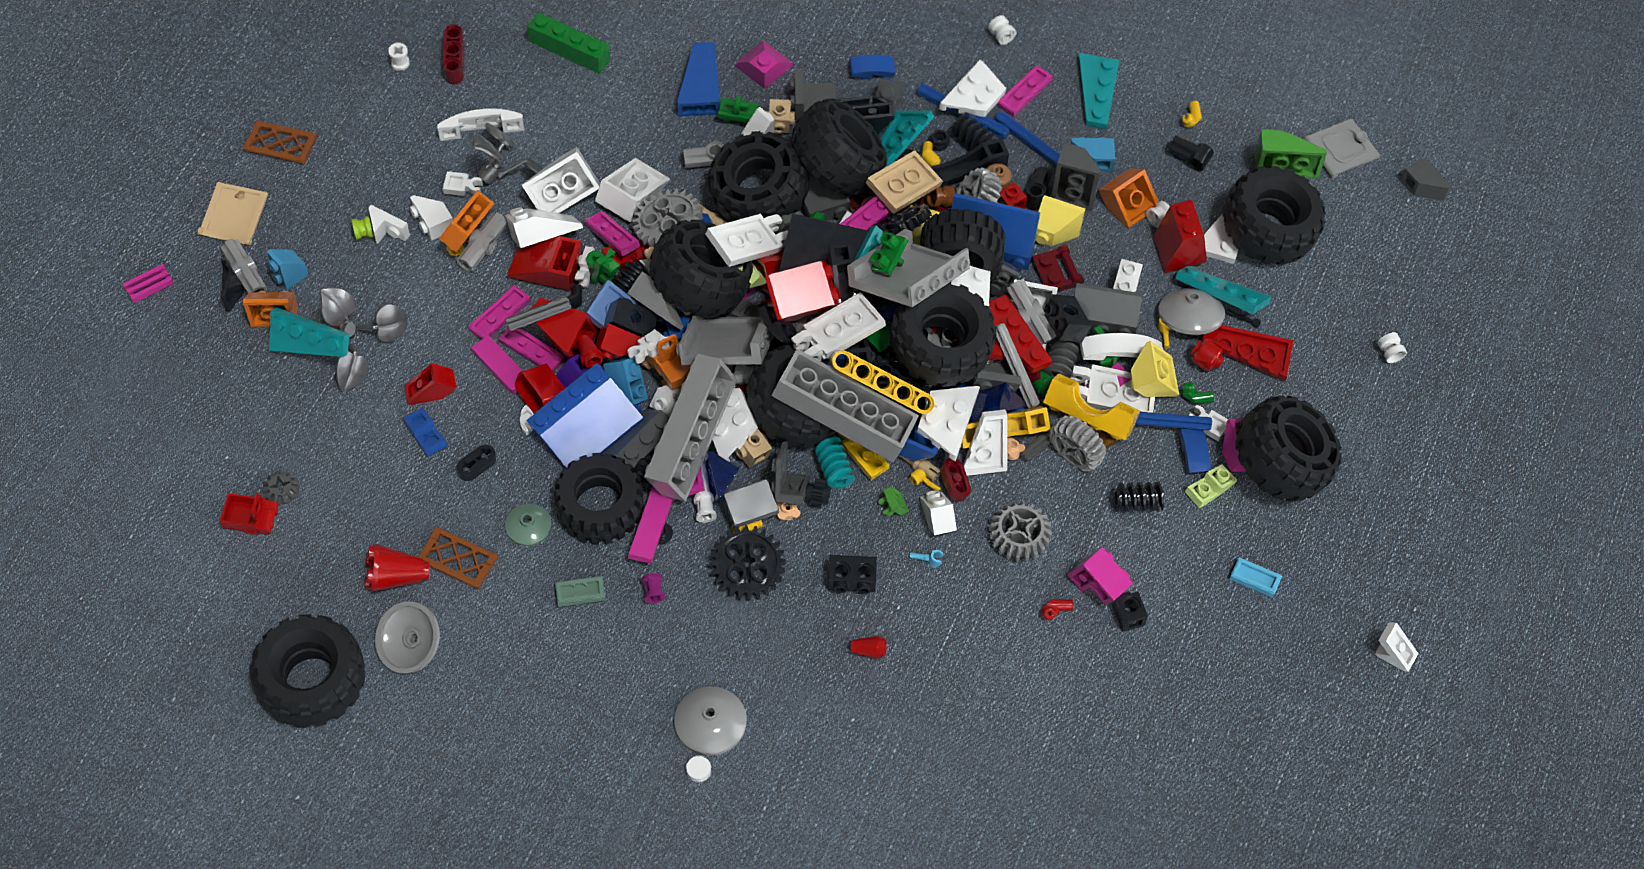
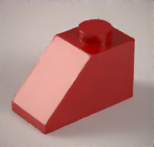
M607 324L601 327L596 346L603 353L602 359L612 361L628 354L627 350L632 346H638L637 341L642 337L612 324Z
M431 363L404 385L407 404L409 405L444 399L457 388L453 369Z

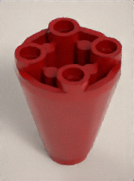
M379 544L369 546L368 552H366L365 565L370 566V568H368L367 575H365L364 589L378 591L429 580L430 562Z

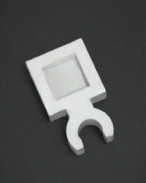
M447 171L443 193L465 196L466 191L474 195L477 190L480 191V188L475 186H483V181L479 177L469 179L468 174Z
M585 246L583 254L579 257L578 264L580 270L577 271L575 280H580L579 284L586 288L593 273V269L586 263V257L589 252L595 251L594 247Z
M653 330L637 341L638 346H632L627 350L629 358L635 357L637 364L642 363L647 355L653 358L657 355V343L665 339V337L658 331ZM669 341L662 346V349L670 346Z
M1196 405L1194 408L1195 413L1202 417L1212 418L1211 430H1203L1204 433L1219 442L1225 433L1226 422L1229 419L1213 410L1207 414L1203 407Z

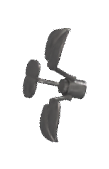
M486 123L485 127L491 135L500 141V146L497 150L483 136L476 134L473 138V149L482 150L491 155L490 159L477 173L488 184H491L497 176L502 178L505 174L521 165H527L535 173L544 169L535 161L524 159L501 171L503 166L497 161L503 160L500 152L504 145L512 149L514 143L509 136L490 123Z
M323 288L319 290L321 314L324 321L332 328L349 333V337L354 335L356 329H377L379 340L391 342L399 338L406 328V313L399 307L391 304L383 305L378 309L375 314L377 325L354 324L348 318V315L352 314L355 310V301L350 293L338 288ZM350 343L348 348L352 353L348 352V355L339 357L336 363L337 384L340 391L343 392L361 384L368 374L367 360L363 356H357V350Z

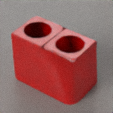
M547 363L519 372L515 382L516 390L534 414L565 389Z

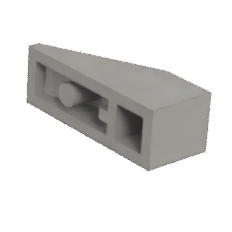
M641 272L627 294L682 330L683 324L673 303L670 304L664 299V295L658 292L654 286L655 281L650 276Z

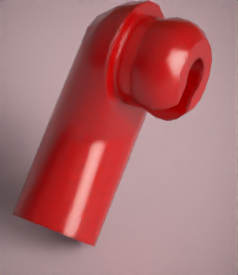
M1073 599L1049 600L1042 608L1041 614L1043 618L1052 620L1060 611H1072Z

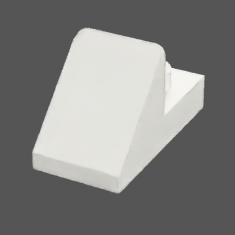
M370 205L369 212L377 244L386 233L393 238H399L403 241L407 240L410 236L407 222Z
M1389 622L1378 640L1381 644L1375 654L1397 668L1409 672L1418 652L1398 624Z

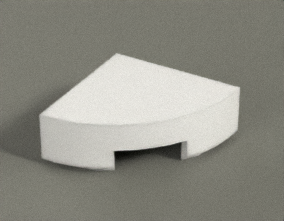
M528 405L523 407L520 415V426L526 436L533 431L527 419L534 413Z

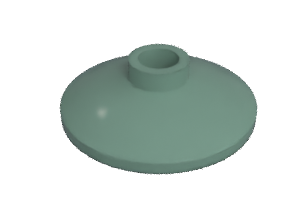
M522 504L515 507L507 515L505 530L508 537L519 545H536L549 535L552 524L549 513L539 505ZM531 519V522L525 523L524 520Z

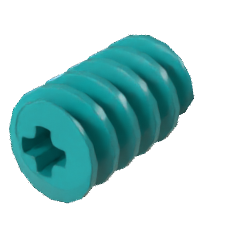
M836 436L821 441L815 448V454L818 456V462L820 463L827 486L833 489H840L851 485L855 480V476L851 475L853 470L849 467L850 462L845 460L847 454L843 452L844 446L840 444L841 438Z

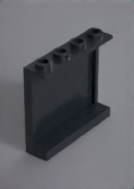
M792 214L779 272L819 261L827 262L829 265L827 257L829 244L851 242L855 259L868 230Z

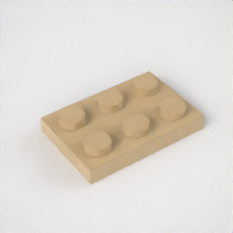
M913 151L868 177L866 184L894 214L941 186L943 181L916 151Z

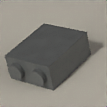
M807 170L809 175V191L805 201H802L803 205L801 207L806 217H810L814 212L820 211L827 217L825 221L835 218H843L847 211L850 212V200L848 197L828 190Z

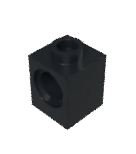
M1139 592L1122 593L1115 600L1113 606L1122 632L1144 627L1148 615ZM1125 608H1132L1134 612H1129Z

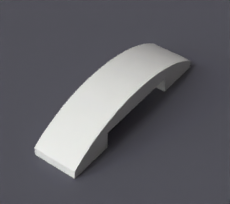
M478 109L463 112L437 125L440 141L460 139L461 131L486 129V123H490L495 127H503L504 133L524 131L523 116L520 113L503 109Z
M1129 333L1087 336L1083 342H1079L1083 360H1104L1106 356L1138 357L1148 341H1152L1163 349L1162 343L1154 338Z

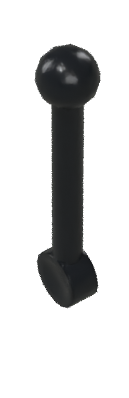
M1225 309L1226 314L1251 323L1254 328H1258L1261 324V321L1257 318L1250 319Z

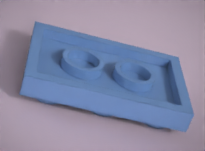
M607 280L585 313L601 329L604 326L610 304L619 297L627 298L633 304L642 306L610 280Z

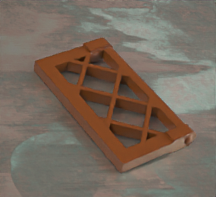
M256 120L243 150L306 164L317 139V134ZM261 129L270 131L263 135L259 134ZM277 134L289 135V137L280 140ZM274 135L277 142L266 146L263 140ZM297 138L307 139V142L300 144ZM295 140L298 146L286 150L283 144ZM261 141L264 147L261 148L253 145L254 143ZM281 146L284 152L274 151L270 149ZM299 150L302 152L300 156L292 155V153Z
M436 527L418 557L430 562V568L479 590L499 555L447 532L440 527ZM440 536L452 541L439 546L437 544ZM459 544L472 551L458 555L455 545ZM453 546L456 556L442 560L439 550ZM437 551L440 561L436 562L428 558L429 554ZM476 554L487 557V561L478 565ZM474 556L476 566L462 569L460 559ZM457 560L460 570L455 571L443 564ZM478 570L479 573L476 579L464 575L465 573Z

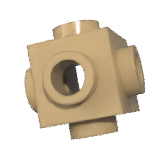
M770 99L769 111L765 112H769L775 120L774 133H790V125H794L795 112H791V100Z
M757 428L752 436L746 439L741 449L737 448L735 452L751 468L767 459L772 447L765 434L761 433Z

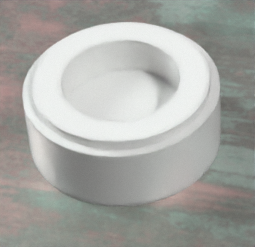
M702 756L691 758L686 766L687 775L692 781H705L711 774L710 762Z

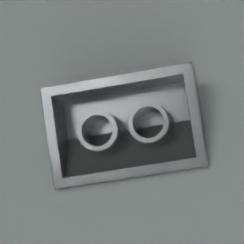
M1063 144L1057 163L1051 198L1092 211L1101 170L1085 148L1074 144Z
M1080 283L1076 284L1074 296L1091 324L1088 332L1093 333V329L1100 326L1105 334L1136 333L1143 293Z
M644 409L640 413L644 420L600 456H605V453L613 454V458L621 457L625 459V465L629 463L636 468V464L641 458L645 459L646 455H654L655 446L659 443L664 426L670 416L662 410Z

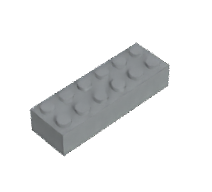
M796 349L771 395L893 463L903 449L919 416L799 349Z
M701 354L696 355L695 360L690 365L687 379L681 386L677 402L672 407L671 416L664 426L661 439L655 446L652 460L646 467L644 477L662 496L686 502L738 380L719 358Z

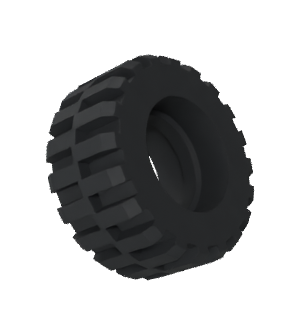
M956 208L951 211L944 210L939 214L936 213L924 223L921 231L920 246L951 256L968 248L969 266L990 271V277H993L1003 266L1005 232L997 220L994 221L990 215H984L980 211L974 212L971 209L959 210Z
M592 453L593 456L590 457L586 455L580 456L579 461H571L568 464V469L564 468L560 472V478L555 482L554 501L563 529H567L569 535L572 537L578 536L579 541L584 543L590 540L592 544L599 545L600 541H605L608 544L613 543L612 539L617 538L620 540L624 538L626 531L631 533L635 529V523H639L641 512L644 509L643 489L639 474L635 472V468L631 464L625 465V459L621 457L615 459L613 454L605 453V456H600L599 453ZM599 486L609 487L621 496L615 505L601 511L586 509L577 502L585 491Z

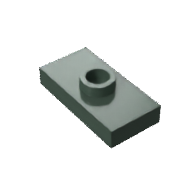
M602 576L555 582L558 607L605 601Z

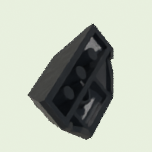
M875 95L838 99L840 102H845L855 111H858L872 125L877 135L894 120V102L892 100H886Z

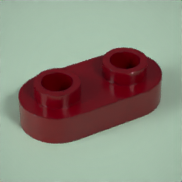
M947 458L940 466V473L947 493L956 501H964L971 493V486L966 471L958 459L954 461L951 458Z

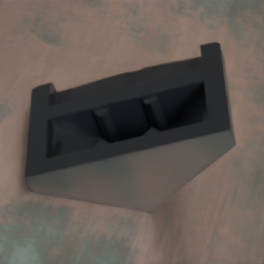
M225 258L221 259L223 280L220 296L226 312H231L244 294V289L238 276Z

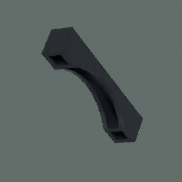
M998 138L983 142L956 159L930 167L942 179L943 182L940 187L962 182L965 175L968 176L970 171H975L976 168L981 169L983 167L986 169L992 164L1008 166L1009 152L1003 139Z
M851 242L829 244L828 263L834 272L832 281L834 287L837 286L841 299L838 300L839 304L858 294V289L850 287L848 281L847 266L855 261ZM867 337L845 349V351L873 365ZM864 365L857 367V376L859 378L866 376L867 368Z

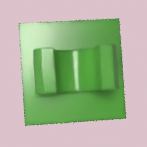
M891 486L884 490L886 497L878 501L882 506L889 503V507L883 511L884 515L891 516L896 512L902 516L909 512L900 491Z

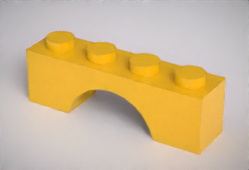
M1057 374L1052 379L1043 403L1049 405L1050 409L1057 412L1062 411L1069 414V416H1074V418L1078 417L1080 420L1088 423L1093 429L1110 433V436L1117 440H1126L1131 435L1140 410L1122 402H1119L1110 409H1095L1083 400L1079 390V382L1062 374Z
M1037 406L1007 413V437L1033 434L1051 429L1047 407ZM980 419L969 421L961 448L970 447Z

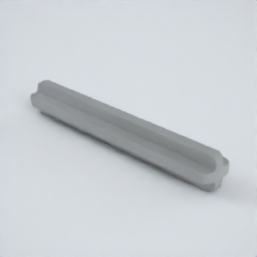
M1004 323L996 326L998 343L1012 374L1021 376L1019 390L1028 408L1035 407L1040 401Z

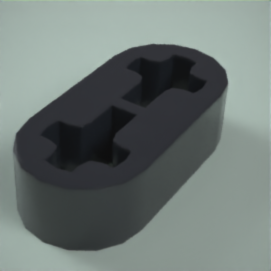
M481 445L461 459L457 464L459 478L463 481H472L492 467L496 462L494 448L490 445ZM482 454L489 455L490 458H488V459H487L486 457H483V458H482L481 455H482ZM465 467H467L468 469L471 468L472 471H471V472H468L467 470L464 471L463 468H465Z

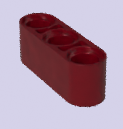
M452 24L444 29L443 68L447 83L457 85L464 79L465 43L462 28L459 25Z

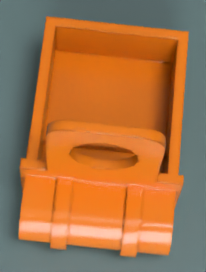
M676 334L657 343V355L653 358L649 356L654 368L665 379L672 391L682 386L690 372V365H681V358L677 356L676 348L679 341ZM669 341L670 346L662 349V346Z

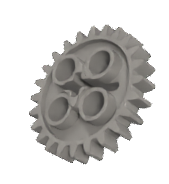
M667 189L666 194H662L659 191L657 197L650 195V201L643 200L645 206H638L639 212L634 213L636 219L633 220V228L639 241L642 240L643 245L648 244L649 247H654L666 229H670L672 225L677 224L679 221L703 219L701 213L703 211L697 198H694L692 193L687 195L685 190L679 193L678 189L671 193Z

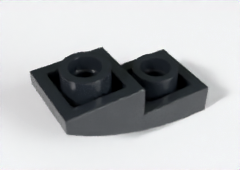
M764 305L758 309L766 327L779 341L794 344L791 338L797 334L793 323L777 320L774 307Z

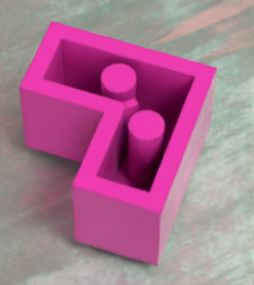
M1103 547L1085 557L1067 574L1081 592L1091 588L1105 605L1116 600L1133 584L1129 574L1116 564L1113 555L1109 551L1104 550Z

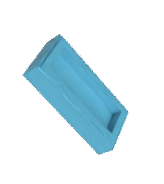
M1239 557L1229 580L1273 598L1282 575Z

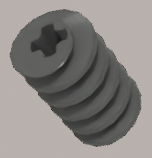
M1056 336L1049 353L1053 360L1052 364L1044 368L1043 372L1052 377H1055L1057 374L1070 377L1075 366L1074 363L1077 361V355L1080 353V343L1060 341Z

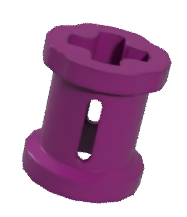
M659 573L646 574L642 577V584L645 586L646 592L644 596L646 603L655 604L665 599V593L661 587L662 575Z

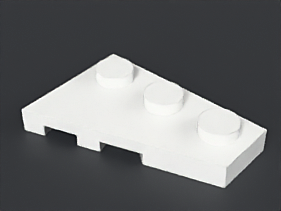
M1006 410L982 413L963 463L967 476L1007 471Z

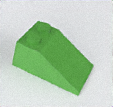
M1261 130L1254 153L1255 168L1261 166L1266 168L1270 165L1279 166L1281 169L1286 170L1288 168L1294 170L1301 177L1303 175L1306 178H1319L1327 150L1282 130Z

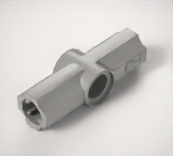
M713 141L707 147L683 149L685 168L709 166L711 168L710 165L715 155L721 153V147L724 145L719 141Z
M498 212L492 213L480 230L475 229L472 232L468 245L456 259L457 264L467 272L473 271L485 255H490L494 251L497 239L508 226L507 220L502 214Z
M238 239L225 241L223 246H221L222 253L238 276L247 294L249 292H267L266 285L259 276L253 259L250 255L247 256Z
M1024 279L1007 287L1008 293L1018 307L1017 311L1041 345L1055 338V332L1050 323H1048L1042 306L1037 298H1034Z

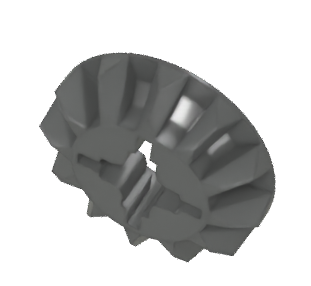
M287 470L285 472L276 471L275 474L268 475L267 480L263 482L262 492L267 500L282 505L296 498L300 490V484L295 474H291ZM279 481H281L283 485H285L283 486V493H281L279 489L276 488L278 487Z

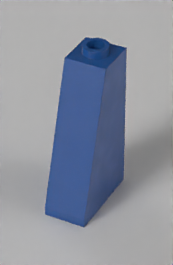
M715 42L694 43L677 101L678 117L718 115L720 98Z

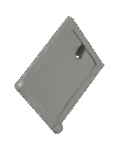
M1353 119L1307 135L1303 139L1327 150L1323 165L1332 178H1336L1340 173L1378 159L1381 156L1368 140L1367 133L1361 131Z

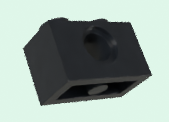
M1052 294L1045 306L1044 312L1060 341L1083 342L1091 324L1076 297Z
M619 297L610 304L604 325L612 324L630 333L644 337L655 330L659 315L653 313L647 307H640L633 304L627 298Z

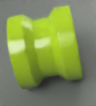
M365 216L361 220L352 219L356 240H360L364 236L374 237L369 216Z

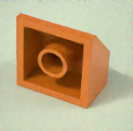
M1129 168L1098 189L1106 208L1127 228L1145 218L1146 211L1151 207L1155 208L1159 202L1145 169Z
M249 292L243 299V305L251 327H270L271 309L276 307L297 315L298 303L294 292Z

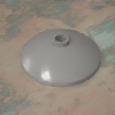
M1183 288L1170 292L1162 298L1159 304L1158 312L1163 323L1169 328L1184 334L1202 335L1213 332L1222 325L1225 318L1223 304L1216 297L1195 288Z
M411 601L398 603L387 610L377 626L375 635L376 650L382 663L390 670L403 674L414 673L427 666L435 656L440 640V630L435 615L423 604Z
M714 686L698 688L688 693L678 704L674 716L675 731L679 740L691 751L702 755H718L731 750L742 739L747 725L746 711L739 698L724 688ZM711 711L714 715L709 717L706 713Z

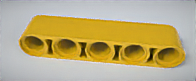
M838 350L830 356V365L833 369L915 412L927 414L933 410L935 405L934 399L928 393L847 351ZM840 354L845 355L847 358L846 365L843 367H838L835 361L836 357ZM860 365H864L867 368V374L863 378H859L856 374V369ZM883 375L887 378V385L880 389L876 381L878 377ZM901 386L906 387L908 391L904 399H900L897 396V390ZM921 397H925L928 401L927 407L923 410L917 406V402Z

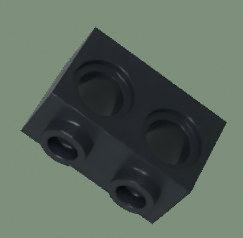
M830 555L828 590L836 593L853 591L860 594L875 592L877 557ZM838 573H843V574H845L846 576H845V577H838V576H836V574H838ZM866 574L869 577L861 578L859 575Z

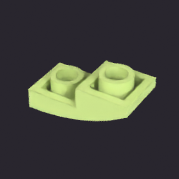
M1221 464L1207 472L1204 478L1188 486L1185 493L1201 508L1233 486L1237 479Z

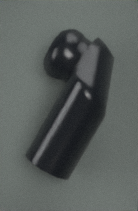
M580 284L572 285V295L568 296L571 308L573 309L580 307L583 302V286Z

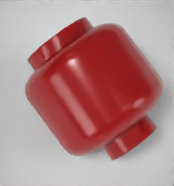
M1210 339L1199 340L1190 354L1193 356L1192 363L1207 372H1210L1214 367L1219 369L1225 359L1221 356L1223 348Z

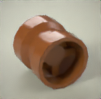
M939 186L926 194L928 205L930 207H939L940 205L952 207L955 193L954 187L943 186L941 188Z

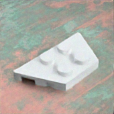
M979 60L940 103L939 109L946 111V107L959 109L958 113L968 112L975 116L985 117L1005 95L1006 87L985 63Z
M979 386L930 391V395L935 403L934 408L931 412L922 414L917 432L931 440L932 444L938 449L943 448L950 454L949 458L954 461L957 459L978 397Z
M740 388L733 389L712 439L720 460L724 465L730 462L729 457L737 448L740 450L745 444L746 439L752 436L758 428L746 402L745 395Z

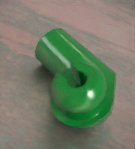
M1184 383L1182 395L1193 404L1214 402L1213 391L1199 393L1195 390L1193 383Z

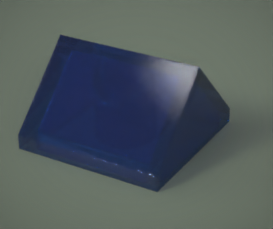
M1002 383L979 391L969 422L979 420L983 412L1006 410V412L1026 405L1007 383Z
M709 451L705 455L704 463L714 496V503H719L740 468L716 453Z

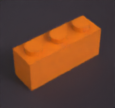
M477 190L439 239L457 252L495 203Z

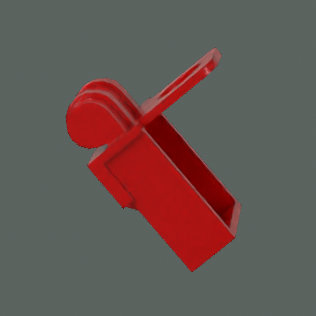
M228 493L219 522L222 528L240 530L246 534L259 535L260 532L261 534L269 535L274 526L273 522L278 513L279 504L266 500L265 497L261 498L260 493H256L255 497Z

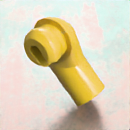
M1198 101L1190 102V113H1187V116H1182V122L1185 127H1193L1202 119Z
M925 141L922 145V159L929 166L940 164L939 156L932 151L933 144L930 141Z

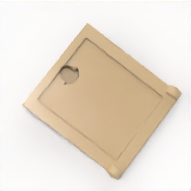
M217 182L203 223L198 228V235L226 241L238 239L240 244L250 246L266 203L268 192Z

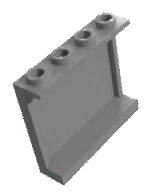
M904 229L896 234L909 240L901 255L904 264L903 266L896 265L891 276L881 272H874L870 269L873 264L870 260L873 252L876 250L880 251L883 244L847 266L850 287L914 307L969 270L970 260L968 248L951 256L913 244L912 231Z
M693 314L691 322L687 324L685 333L682 334L680 343H677L676 351L677 356L681 358V365H691L697 354L719 358L725 365L762 364L774 335L768 330L761 317L704 318L694 316Z

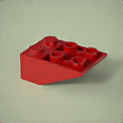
M556 236L523 248L518 246L507 277L571 291L579 268V257L583 254L581 240Z

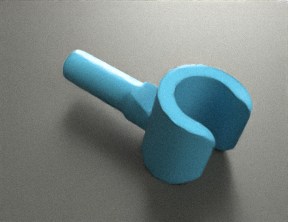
M934 550L931 555L910 552V558L928 561L932 567H938L942 563L941 560L934 558H942L943 552L940 550Z

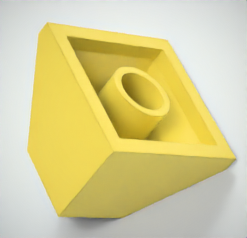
M1044 195L1039 209L1040 218L1036 241L1039 244L1055 246L1079 237L1085 208Z
M1152 341L1146 342L1131 368L1132 388L1144 397L1178 396L1179 390L1172 356Z

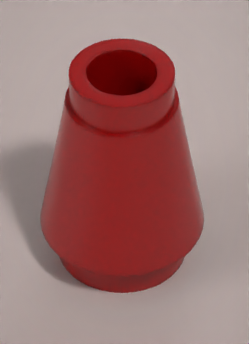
M589 335L579 337L577 342L582 364L587 368H591L596 363L600 365L603 361V353Z
M880 635L852 639V653L877 659L886 656V638H881Z

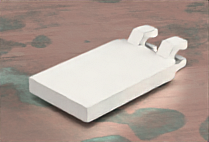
M758 214L708 228L705 234L728 267L781 252L785 247L788 231L778 234L774 233L779 229L777 224H781L783 221L778 214L766 218Z
M860 292L803 325L804 330L793 336L791 340L794 343L793 348L795 350L804 351V353L821 361L822 358L824 360L826 358L830 359V356L835 351L845 350L885 327L886 323L884 318Z
M1092 364L1090 369L1080 366L1073 367L1070 379L1080 384L1085 382L1084 386H1079V390L1083 400L1089 406L1099 410L1102 408L1110 409L1119 402H1122L1140 410V412H1153L1155 397H1144L1135 391L1131 386V380L1120 387L1117 376L1132 379L1131 372Z

